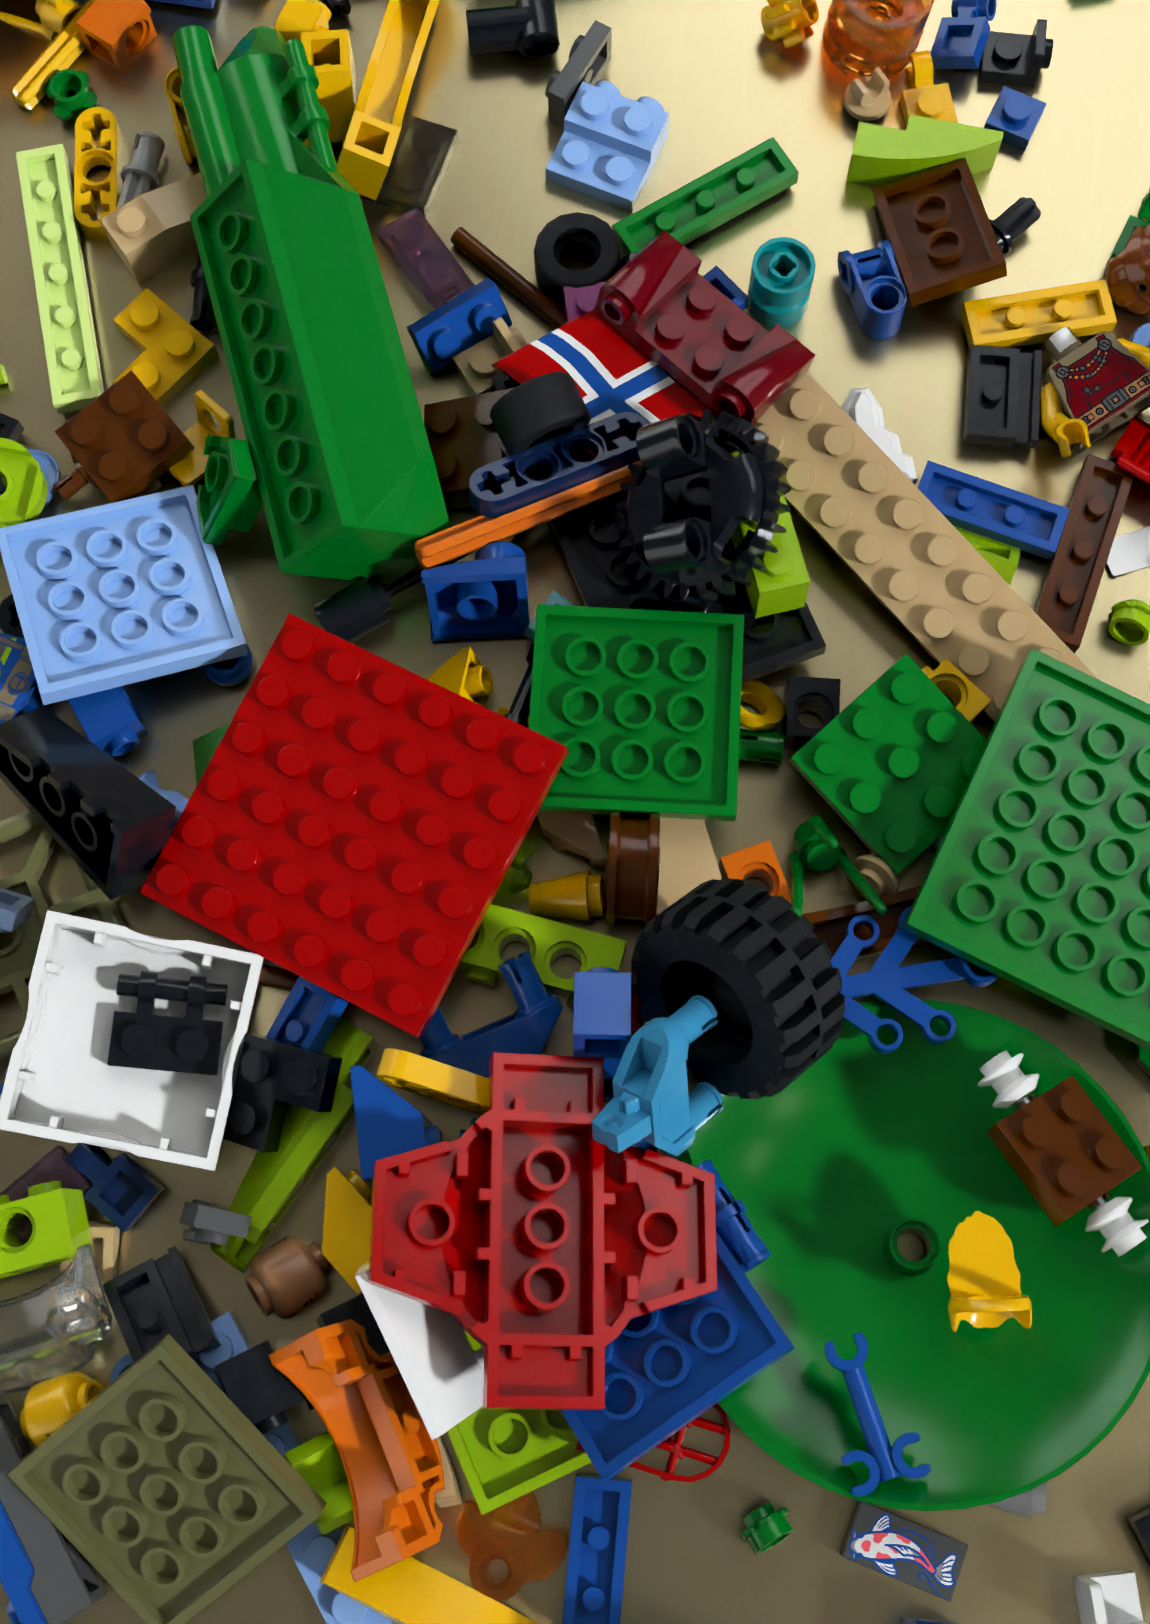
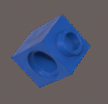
M123 686L68 699L90 742L108 756H121L131 752L140 744V739L149 735L146 726Z

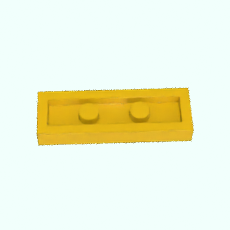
M1106 279L965 301L960 311L969 349L971 345L1013 348L1044 343L1055 332L1064 327H1069L1076 337L1094 335L1101 332H1112L1117 323Z

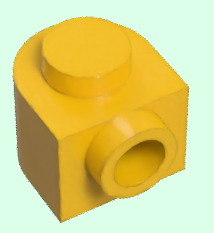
M287 0L277 18L274 29L286 41L291 38H297L301 41V32L329 30L328 22L332 13L325 4L318 0Z

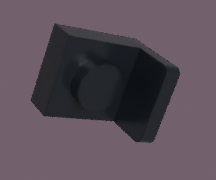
M1037 19L1032 35L990 31L980 61L979 82L1034 88L1041 68H1049L1053 52V39L1046 38L1047 20Z

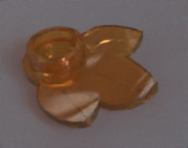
M533 1491L484 1515H481L476 1502L466 1501L458 1518L457 1539L458 1544L471 1559L469 1567L471 1584L475 1590L498 1602L505 1601L516 1595L524 1582L543 1581L551 1576L564 1559L568 1549L569 1536L557 1530L540 1529L542 1523L540 1506ZM494 1559H501L508 1566V1576L503 1582L493 1580L489 1574V1566Z

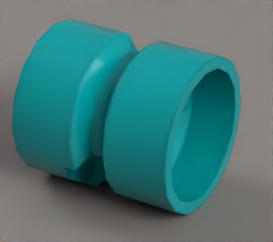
M788 237L770 239L760 245L753 256L748 289V308L753 317L767 327H774L777 324L782 328L791 326L801 320L807 311L816 263L813 253L804 243Z

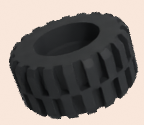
M722 878L721 880L712 879L701 883L647 922L646 927L641 929L636 939L631 959V971L636 973L633 977L632 985L634 994L640 996L642 1002L640 1011L645 1021L658 1017L668 1018L695 995L707 998L714 1005L718 1016L715 1017L718 1019V1023L689 1044L686 1067L694 1073V1079L716 1086L721 1094L727 1096L739 1095L740 1099H761L762 1097H772L780 1093L832 1048L833 1043L838 1040L842 1030L845 995L839 993V990L842 988V978L839 969L833 968L829 960L832 953L826 942H820L814 935L812 929L815 927L805 915L799 917L791 910L793 904L782 896L773 897L769 895L768 888L750 882L745 884L744 880Z

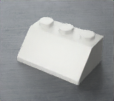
M369 1262L360 1266L355 1278L427 1431L433 1440L449 1431L483 1406L484 1349L479 1348L474 1351L465 1329L454 1315L369 1284Z

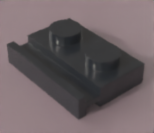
M971 345L967 356L963 443L1012 447L1013 444H1025L1027 448H1035L1039 440L1041 350H1035L1034 353H1021L1020 349Z
M175 1246L167 1249L168 1254L155 1261L151 1258L102 1284L134 1363L168 1334L173 1337L193 1360H196L198 1354L210 1347L216 1349L221 1346L181 1253Z

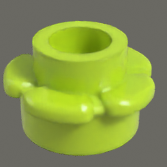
M1129 599L1115 603L1112 606V611L1108 614L1110 622L1108 630L1111 636L1127 645L1145 643L1150 635V606L1138 599Z

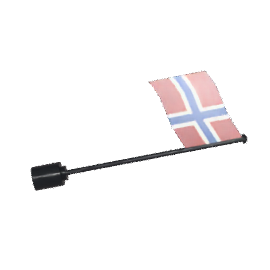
M595 308L492 364L493 368L507 375L518 385L548 373H569L591 415L589 424L622 412L637 413L643 416L649 424L680 414L686 415L687 413H692L701 419L704 410L714 412L671 379L656 362L594 311ZM581 448L593 459L597 457L593 451ZM470 552L468 554L445 562L436 567L453 564L461 560L462 558L472 554L473 552ZM421 570L385 590L379 581L370 586L364 577L318 602L312 608L325 631L351 643L390 622L385 613L393 608L389 598L422 581Z

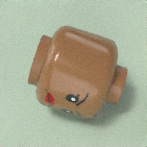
M287 1236L251 1259V1275L245 1278V1283L254 1301L265 1316L268 1317L274 1313L281 1319H289L325 1296L327 1286L324 1274L330 1271L331 1267L328 1260L322 1254V1249L315 1241L306 1246L298 1237Z

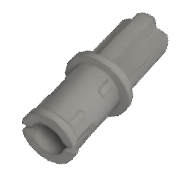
M145 131L141 132V134H136L130 162L123 167L121 172L124 184L117 209L137 196L157 189L159 184L157 169L164 152L165 143L156 134Z

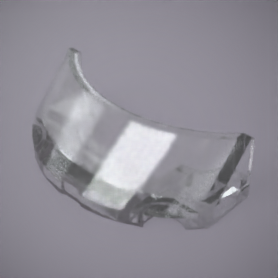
M90 1244L78 1247L77 1255L68 1267L45 1285L23 1295L0 1301V1395L27 1391L40 1381L81 1369L93 1359L94 1348L99 1341L108 1339L112 1315Z

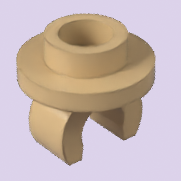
M879 67L873 70L872 76H862L851 81L845 90V108L856 119L863 121L876 120L882 117L889 109L891 102L890 80Z
M873 852L868 855L859 856L853 862L854 866L879 897L898 892L899 880L908 872V867H906L901 873L896 875L885 861L876 857Z

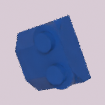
M497 541L480 548L475 555V560L421 570L422 583H425L429 607L431 641L524 636L526 628L531 623L526 555L517 545L507 541Z

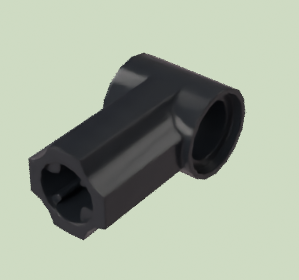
M517 0L515 6L466 10L470 55L520 50V53L525 57L541 59L553 55L559 49L560 39L554 0Z

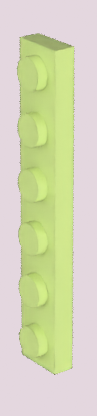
M63 144L16 152L52 402L57 413L61 414L82 410L104 392L78 221L74 214V195L68 156Z

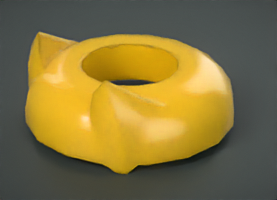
M752 680L742 684L741 702L753 705L761 715L750 713L741 705L740 725L755 731H766L776 727L785 715L784 704L780 697L770 687L760 681Z

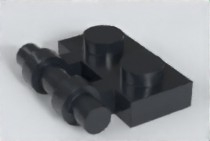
M141 971L140 976L119 974L116 994L119 996L138 997L136 1013L114 1011L107 1065L217 1076L224 1022L202 1020L204 1004L225 1006L228 985L207 983V977L190 976V981L158 978V972ZM156 999L187 1002L185 1018L154 1015Z

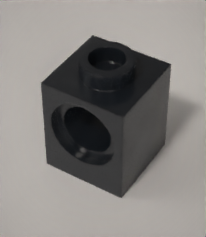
M788 677L784 690L785 715L783 716L782 732L785 734L784 750H794L795 754L839 714L841 679ZM804 711L815 712L821 717L823 725L818 728L806 727L798 719V714Z

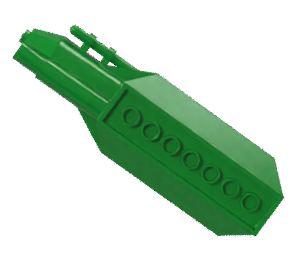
M185 26L174 33L172 45L182 80L180 95L207 196L203 203L190 215V220L243 428L249 443L250 455L280 573L359 581L365 577L368 582L376 583L379 581L384 584H393L420 564L416 557L414 543L421 538L451 526L434 458L360 195L337 169L328 134L331 123L326 108L320 106L316 91L319 86L314 66L308 63L305 48L300 40L291 38L286 41L276 29L266 26L251 29L218 69L208 31L201 26Z

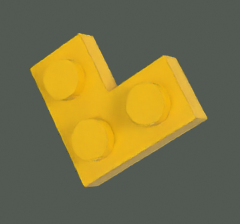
M148 288L144 289L113 319L117 329L144 351L112 381L113 384L132 370L162 408L218 355L215 345Z

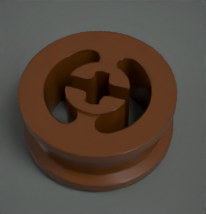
M611 811L610 838L606 850L605 891H607L606 926H614L616 919L620 918L643 919L646 927L647 922L655 917L660 864V846H658L659 813H650L648 819L621 818L619 811Z

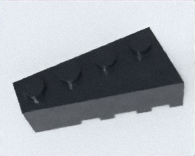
M44 706L0 724V779L110 900L144 884L164 846L169 842L176 806Z

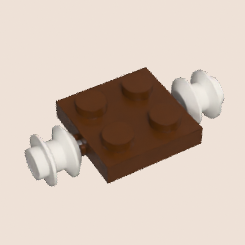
M1007 1050L1001 1052L979 1069L985 1077L977 1085L978 1087L992 1086L998 1094L992 1105L994 1108H1010L1017 1104L1015 1106L1016 1111L997 1122L986 1133L1055 1227L1086 1206L1091 1210L1097 1208L1098 1210L1088 1216L1084 1230L1086 1232H1101L1106 1239L1100 1251L1102 1254L1112 1248L1118 1257L1122 1256L1147 1238L1140 1228L1148 1223L1149 1220L1134 1221L1127 1211L1133 1200L1131 1197H1115L1107 1203L1106 1200L1111 1197L1108 1191L1143 1167L1073 1075L1038 1097L1035 1094L1027 1097L1036 1089L1039 1074L1025 1075L1022 1072L1019 1064L1024 1057L1023 1053L1011 1057Z

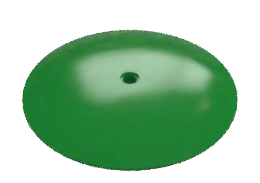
M881 1000L868 1001L859 1004L878 1018L893 1019L902 1027L904 1038L901 1045L894 1052L889 1054L876 1052L870 1046L867 1035L843 1020L841 1033L838 1040L833 1043L832 1048L780 1093L772 1097H762L761 1099H740L739 1095L727 1096L721 1094L723 1098L721 1105L724 1106L722 1111L712 1116L695 1131L693 1144L679 1155V1161L692 1166H697L711 1159L721 1179L736 1201L741 1199L747 1207L745 1215L772 1255L752 1270L746 1272V1275L795 1347L778 1361L722 1399L718 1404L742 1432L775 1460L803 1478L827 1490L857 1501L893 1509L918 1511L957 1510L996 1503L1032 1490L1060 1475L1085 1457L1116 1426L1132 1405L1149 1375L1150 1161L1125 1115L1107 1092L1078 1063L1055 1045L1030 1030L995 1014L965 1005L936 1000H922L935 1010L948 1011L955 1018L957 1024L956 1032L948 1042L942 1045H933L923 1038L921 1029L917 1024ZM930 1020V1029L934 1034L938 1036L947 1034V1026L942 1020ZM885 1027L877 1029V1038L882 1044H894L895 1036L890 1029ZM1007 1050L1011 1057L1023 1053L1024 1057L1019 1064L1022 1072L1025 1075L1039 1074L1036 1089L1027 1097H1030L1032 1094L1038 1097L1073 1075L1143 1167L1108 1191L1111 1197L1106 1200L1107 1203L1115 1197H1131L1133 1200L1127 1211L1134 1221L1149 1220L1148 1223L1140 1228L1147 1238L1122 1256L1118 1257L1112 1248L1102 1254L1100 1251L1106 1239L1101 1232H1086L1084 1230L1088 1216L1098 1210L1097 1208L1091 1210L1086 1206L1055 1227L986 1133L997 1122L1016 1111L1015 1106L1017 1104L1010 1108H994L992 1105L998 1095L992 1086L978 1087L977 1085L985 1077L979 1069L1001 1052ZM975 1211H980L995 1218L1012 1241L1014 1259L1020 1272V1290L1022 1294L1029 1296L1032 1303V1325L1030 1328H1024L1015 1318H1009L997 1328H975L966 1320H961L956 1332H953L951 1329L947 1308L951 1297L947 1281L949 1271L948 1245L957 1225L963 1222L966 1217L972 1216ZM906 1233H914L922 1237L927 1247L926 1257L920 1261H910L904 1258L898 1250V1237ZM857 1332L863 1334L869 1346L868 1356L863 1365L891 1447L900 1435L909 1432L919 1433L921 1440L908 1444L903 1449V1460L910 1467L929 1464L931 1471L926 1476L918 1479L906 1478L901 1475L880 1482L871 1494L862 1497L853 1496L850 1488L862 1485L867 1481L869 1473L866 1465L859 1461L842 1465L840 1458L845 1453L853 1450L865 1451L868 1454L869 1451L842 1371L833 1368L827 1361L824 1353L825 1343L832 1341L836 1353L841 1359H853L857 1353L853 1334Z

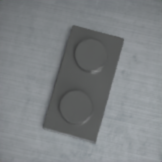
M595 20L585 36L579 35L570 50L568 62L562 71L556 70L552 74L546 86L545 96L548 98L549 120L564 127V118L582 81L594 85L611 59V27Z

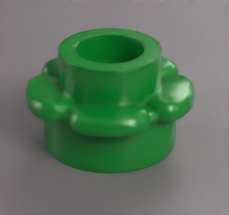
M769 1502L755 1509L742 1520L747 1529L741 1534V1540L749 1542L755 1555L767 1551L794 1532L786 1517L790 1512L789 1509L784 1507L776 1511L772 1503Z

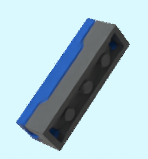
M3 1394L0 1395V1582L10 1600L6 1604L7 1613L12 1624H61L107 1595L92 1565L8 1476L13 1467L31 1452L33 1447L29 1439L24 1436L20 1421L7 1395Z

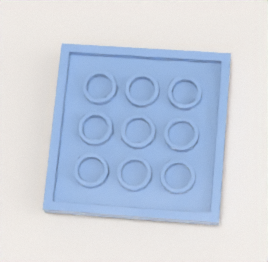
M193 485L0 528V552L43 706L248 655L246 641L213 544L204 543L201 537L196 505L197 496Z

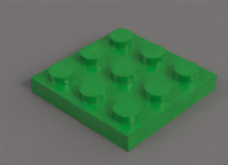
M906 653L788 760L874 855L885 861L898 875L947 830L986 744V740Z

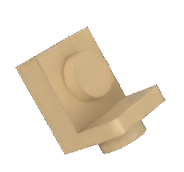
M502 317L492 321L493 335L452 357L455 370L472 395L494 392L491 377L502 372L493 368L492 364L527 345L521 332L517 328L510 330Z

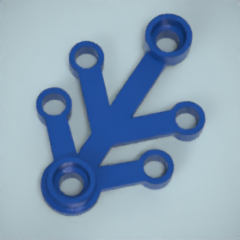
M911 907L906 908L898 918L897 931L869 972L846 976L861 950L872 947L879 937V925L869 915H858L851 919L845 930L844 941L830 960L832 967L839 969L842 978V988L839 990V993L845 995L843 1020L867 1035L872 1049L881 1054L892 1053L901 1045L904 1038L903 1029L893 1019L878 1018L853 998L867 995L875 996L917 1024L921 1029L923 1038L928 1043L942 1045L948 1042L956 1032L957 1024L955 1018L948 1011L935 1010L905 989L963 979L972 986L985 987L992 984L999 977L989 971L983 975L974 973L970 968V962L961 957L899 967L913 944L923 939L902 929ZM856 925L867 926L871 931V938L868 940L858 939L854 935L853 927ZM930 1020H942L947 1026V1034L944 1036L934 1034L930 1029ZM883 1027L890 1029L895 1036L894 1044H882L877 1038V1029Z

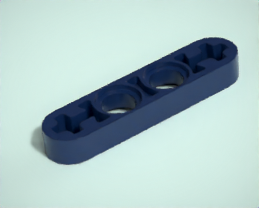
M617 413L483 465L470 476L469 501L471 507L478 514L485 517L502 516L640 461L636 440L630 441V439L636 438L639 428L649 424V422L637 413ZM585 448L593 451L597 457L589 462H578L570 456V453L575 449ZM533 466H543L552 474L543 480H533L527 477L524 472ZM487 487H491V489H492L494 492H499V491H501V493H500V494H497V495H494L492 491H490V490H484V491H483V489H484V488H487Z

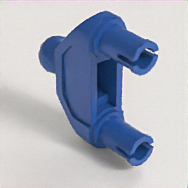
M530 952L521 953L518 955L519 958L517 960L515 957H512L498 966L519 1007L515 1013L459 1036L458 1034L452 1035L438 1006L422 1039L419 1038L423 1047L420 1055L489 1078L490 1056L493 1052L541 1055L563 1006L554 993H547L531 959Z

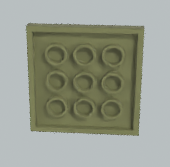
M170 1334L166 1335L22 1458L8 1473L11 1480L146 1624H185L320 1517L327 1504Z

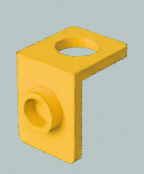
M202 390L194 394L198 423L183 433L195 448L167 470L183 486L194 485L205 476L209 455H204V447L208 435L236 439L233 418ZM209 412L216 417L222 429L214 422Z

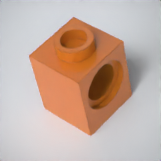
M95 0L76 22L88 53L123 75L157 37L150 16L151 9L144 0Z
M770 840L720 857L718 867L721 879L729 878L745 881L751 877L761 878L770 888L769 895L773 897L782 896L791 903V892Z

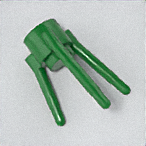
M814 815L810 820L800 824L793 836L796 851L788 856L792 867V911L799 917L802 915L803 869L808 867L816 871H825L837 864L877 913L885 915L888 911L886 905L849 860L845 850L840 847L831 826L818 815Z

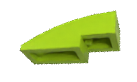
M909 114L905 130L859 122L846 182L883 186L963 158L966 159L970 172L973 175L993 168L1004 132Z

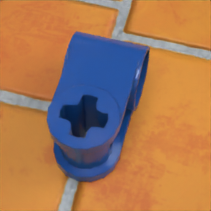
M888 240L879 241L876 248L853 254L849 250L839 252L837 262L840 280L844 291L849 296L860 329L868 337L877 340L894 336L900 328L908 295L897 267L891 243ZM876 306H884L890 310L878 309Z

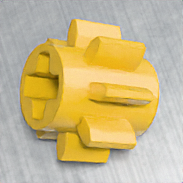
M767 0L769 5L761 10V23L766 35L774 42L783 39L785 48H789L812 36L814 32L811 25L817 23L819 18L816 0Z

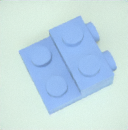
M600 80L595 85L582 81L564 118V132L545 169L546 180L632 212L668 137L669 113L665 112L663 106L651 97L643 96L638 101L621 96L619 89L608 81Z

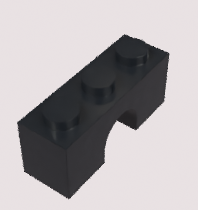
M363 1293L321 1313L317 1318L320 1328L352 1319L365 1328L367 1341L379 1356L390 1352ZM269 1340L215 1365L214 1369L223 1392L262 1434H266L287 1423L289 1420L285 1411L306 1401L309 1410L314 1409L304 1394L283 1373L272 1366L268 1356L273 1353Z

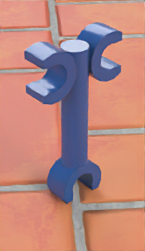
M857 1332L853 1334L854 1343L857 1347V1353L853 1359H841L837 1355L832 1341L825 1343L824 1353L830 1365L842 1371L869 1451L868 1454L865 1451L853 1450L845 1453L840 1458L842 1465L851 1464L854 1461H859L866 1465L869 1473L867 1481L862 1485L850 1488L853 1496L862 1497L871 1494L880 1482L901 1475L906 1478L918 1479L926 1476L931 1471L929 1464L910 1467L903 1460V1449L908 1444L920 1441L919 1433L909 1432L902 1434L893 1442L891 1447L863 1365L868 1356L869 1346L863 1334Z

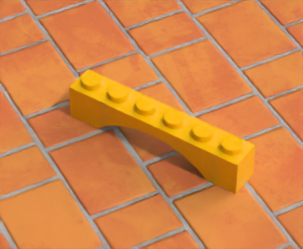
M388 0L337 160L339 173L359 194L375 201L390 167L401 131L408 98L440 0Z

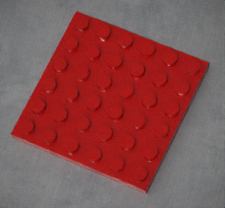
M289 613L175 825L169 842L160 853L140 893L422 1039L569 750L566 746Z

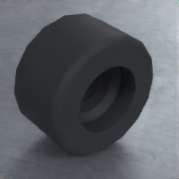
M580 212L560 215L548 222L537 236L534 248V265L538 287L564 309L563 287L580 288L593 286L599 282L608 281L620 270L621 251L618 237L608 223L595 215ZM581 253L592 257L596 263L587 269L575 271L563 267L559 264V261L567 255Z
M566 372L548 373L524 382L503 395L492 406L490 412L492 423L508 455L587 426L591 420V415L573 378Z

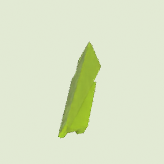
M341 1017L322 1050V1053L343 1058L331 1112H316L288 1103L278 1151H257L228 1209L231 1212L252 1216L247 1238L229 1235L226 1245L211 1243V1250L241 1273L247 1270L251 1259L261 1250L355 1115L353 1093L349 1088L351 1085L350 1067L360 1065L363 1067L379 1044L373 1037Z

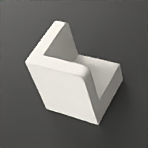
M1127 1569L1073 1576L1081 1624H1147L1143 1621L1135 1572Z

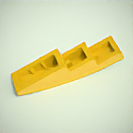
M349 1526L345 1527L319 1581L396 1624H538L411 1556L354 1582L350 1571L354 1554L355 1531L354 1528Z

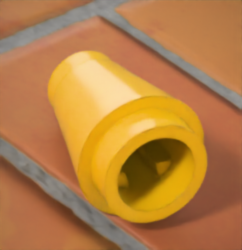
M585 870L541 881L540 883H530L529 906L531 914L590 922L594 920V916H605L607 892L605 891L604 875H592L590 870Z

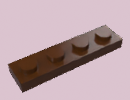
M1090 454L1087 455L1083 462L1069 505L1070 512L1056 552L1052 557L1035 609V613L1073 653L1080 647L1134 478L1132 474L1116 466V463Z

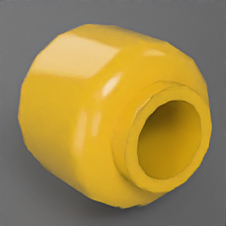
M70 1371L40 1381L30 1388L20 1413V1426L24 1436L31 1440L35 1447L38 1446L104 1389L97 1380H93L84 1372Z

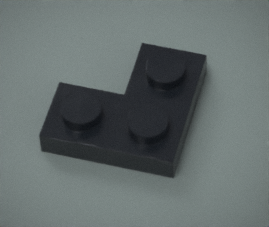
M246 1034L223 1139L261 1152H277L288 1103L316 1112H331L343 1058L260 1034Z

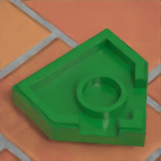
M208 435L204 447V455H209L205 469V485L199 484L196 505L201 537L204 543L221 546L228 530L249 532L263 502L258 482L254 477L248 441Z

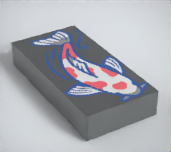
M858 1501L840 1555L951 1602L969 1545L870 1503Z

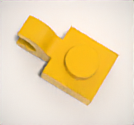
M929 50L910 53L909 57L912 66L906 67L905 70L910 89L902 91L899 101L905 126L907 125L909 114L958 123L948 83L934 85L933 62Z

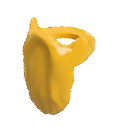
M975 1211L972 1216L966 1217L963 1222L957 1225L948 1245L949 1271L947 1281L951 1297L947 1308L951 1329L953 1332H956L961 1320H966L975 1328H997L1009 1318H1015L1024 1328H1030L1032 1325V1303L1029 1296L1022 1294L1020 1290V1272L1014 1259L1012 1241L995 1218L980 1211Z

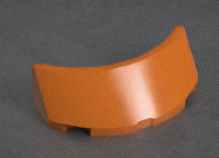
M352 1319L315 1329L268 1355L272 1366L283 1373L312 1404L324 1422L340 1455L351 1493L354 1514V1554L350 1571L354 1582L439 1543L443 1524L435 1512V1493L445 1489L439 1446L436 1438L431 1439L391 1352L379 1356L369 1345L365 1328Z

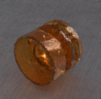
M832 0L822 30L823 47L830 61L844 74L854 78L872 76L873 70L879 67L888 79L897 77L906 70V67L911 65L910 53H915L918 49L924 27L935 0Z

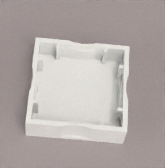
M47 910L28 985L29 1001L27 1016L22 1033L12 1050L0 1098V1129L67 1143H85L131 1152L139 1157L215 1171L264 957L259 954L192 940H169L132 931L125 926ZM141 971L158 972V978L190 981V976L207 977V983L228 985L225 1006L204 1004L202 1020L224 1022L217 1076L107 1065L114 1011L136 1013L138 997L119 996L116 994L119 974L140 976ZM156 999L154 1015L185 1018L187 1002Z

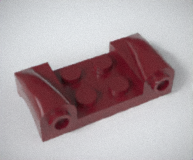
M664 230L601 287L594 311L720 416L721 412L725 411L735 416L736 419L739 417L745 419L754 426L778 397L809 370L815 354L779 324L775 325L770 331L762 327L698 273L702 260Z

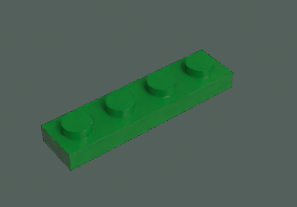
M772 137L613 224L612 230L617 235L619 246L625 255L640 252L664 230L684 246L796 184L799 172L775 138Z

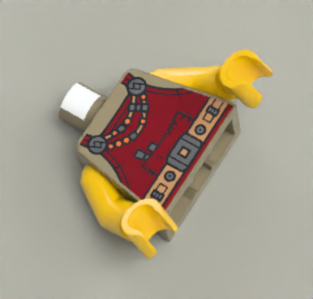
M1069 327L1061 328L1045 342L1046 349L1056 362L1046 370L1044 387L1040 393V425L1059 444L1061 456H1071L1069 446L1071 444L1078 454L1150 407L1149 347L1123 338L1116 339L1108 332H1101L1082 344Z

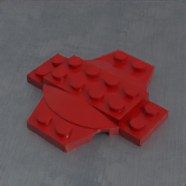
M493 1052L490 1056L489 1111L479 1117L460 1139L450 1142L443 1141L375 1161L373 1165L369 1284L454 1315L467 1333L481 1344V1349H484L483 1409L599 1411L605 1409V1347L622 1333L621 1331L628 1322L644 1314L717 1290L715 1174L650 1149L642 1151L630 1146L618 1154L610 1150L606 1145L599 1144L593 1139L591 1121L604 1109V1058Z

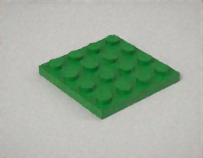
M537 604L528 728L566 746L569 750L539 811L611 815V811H619L620 815L649 817L650 813H659V817L735 821L737 816L744 615Z

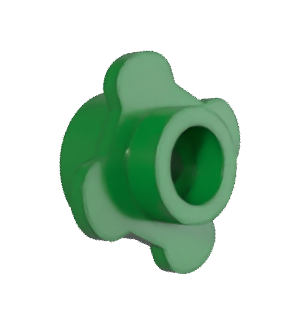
M65 69L53 75L47 83L45 92L55 103L53 111L58 119L69 120L73 114H79L86 109L97 107L99 100L97 95L89 89L90 79L87 73Z

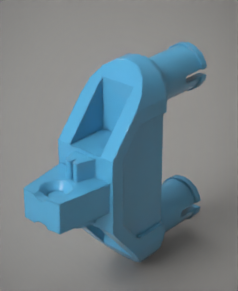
M701 995L691 997L685 1005L668 1018L658 1017L651 1019L631 1037L612 1081L614 1098L591 1121L593 1139L596 1142L606 1145L610 1150L619 1154L643 1139L653 1146L678 1157L693 1144L695 1131L712 1116L722 1111L724 1107L721 1105L723 1098L719 1091L710 1083L699 1082L688 1093L686 1060L688 1059L689 1044L718 1023V1019L715 1018L718 1016L714 1005L707 998Z

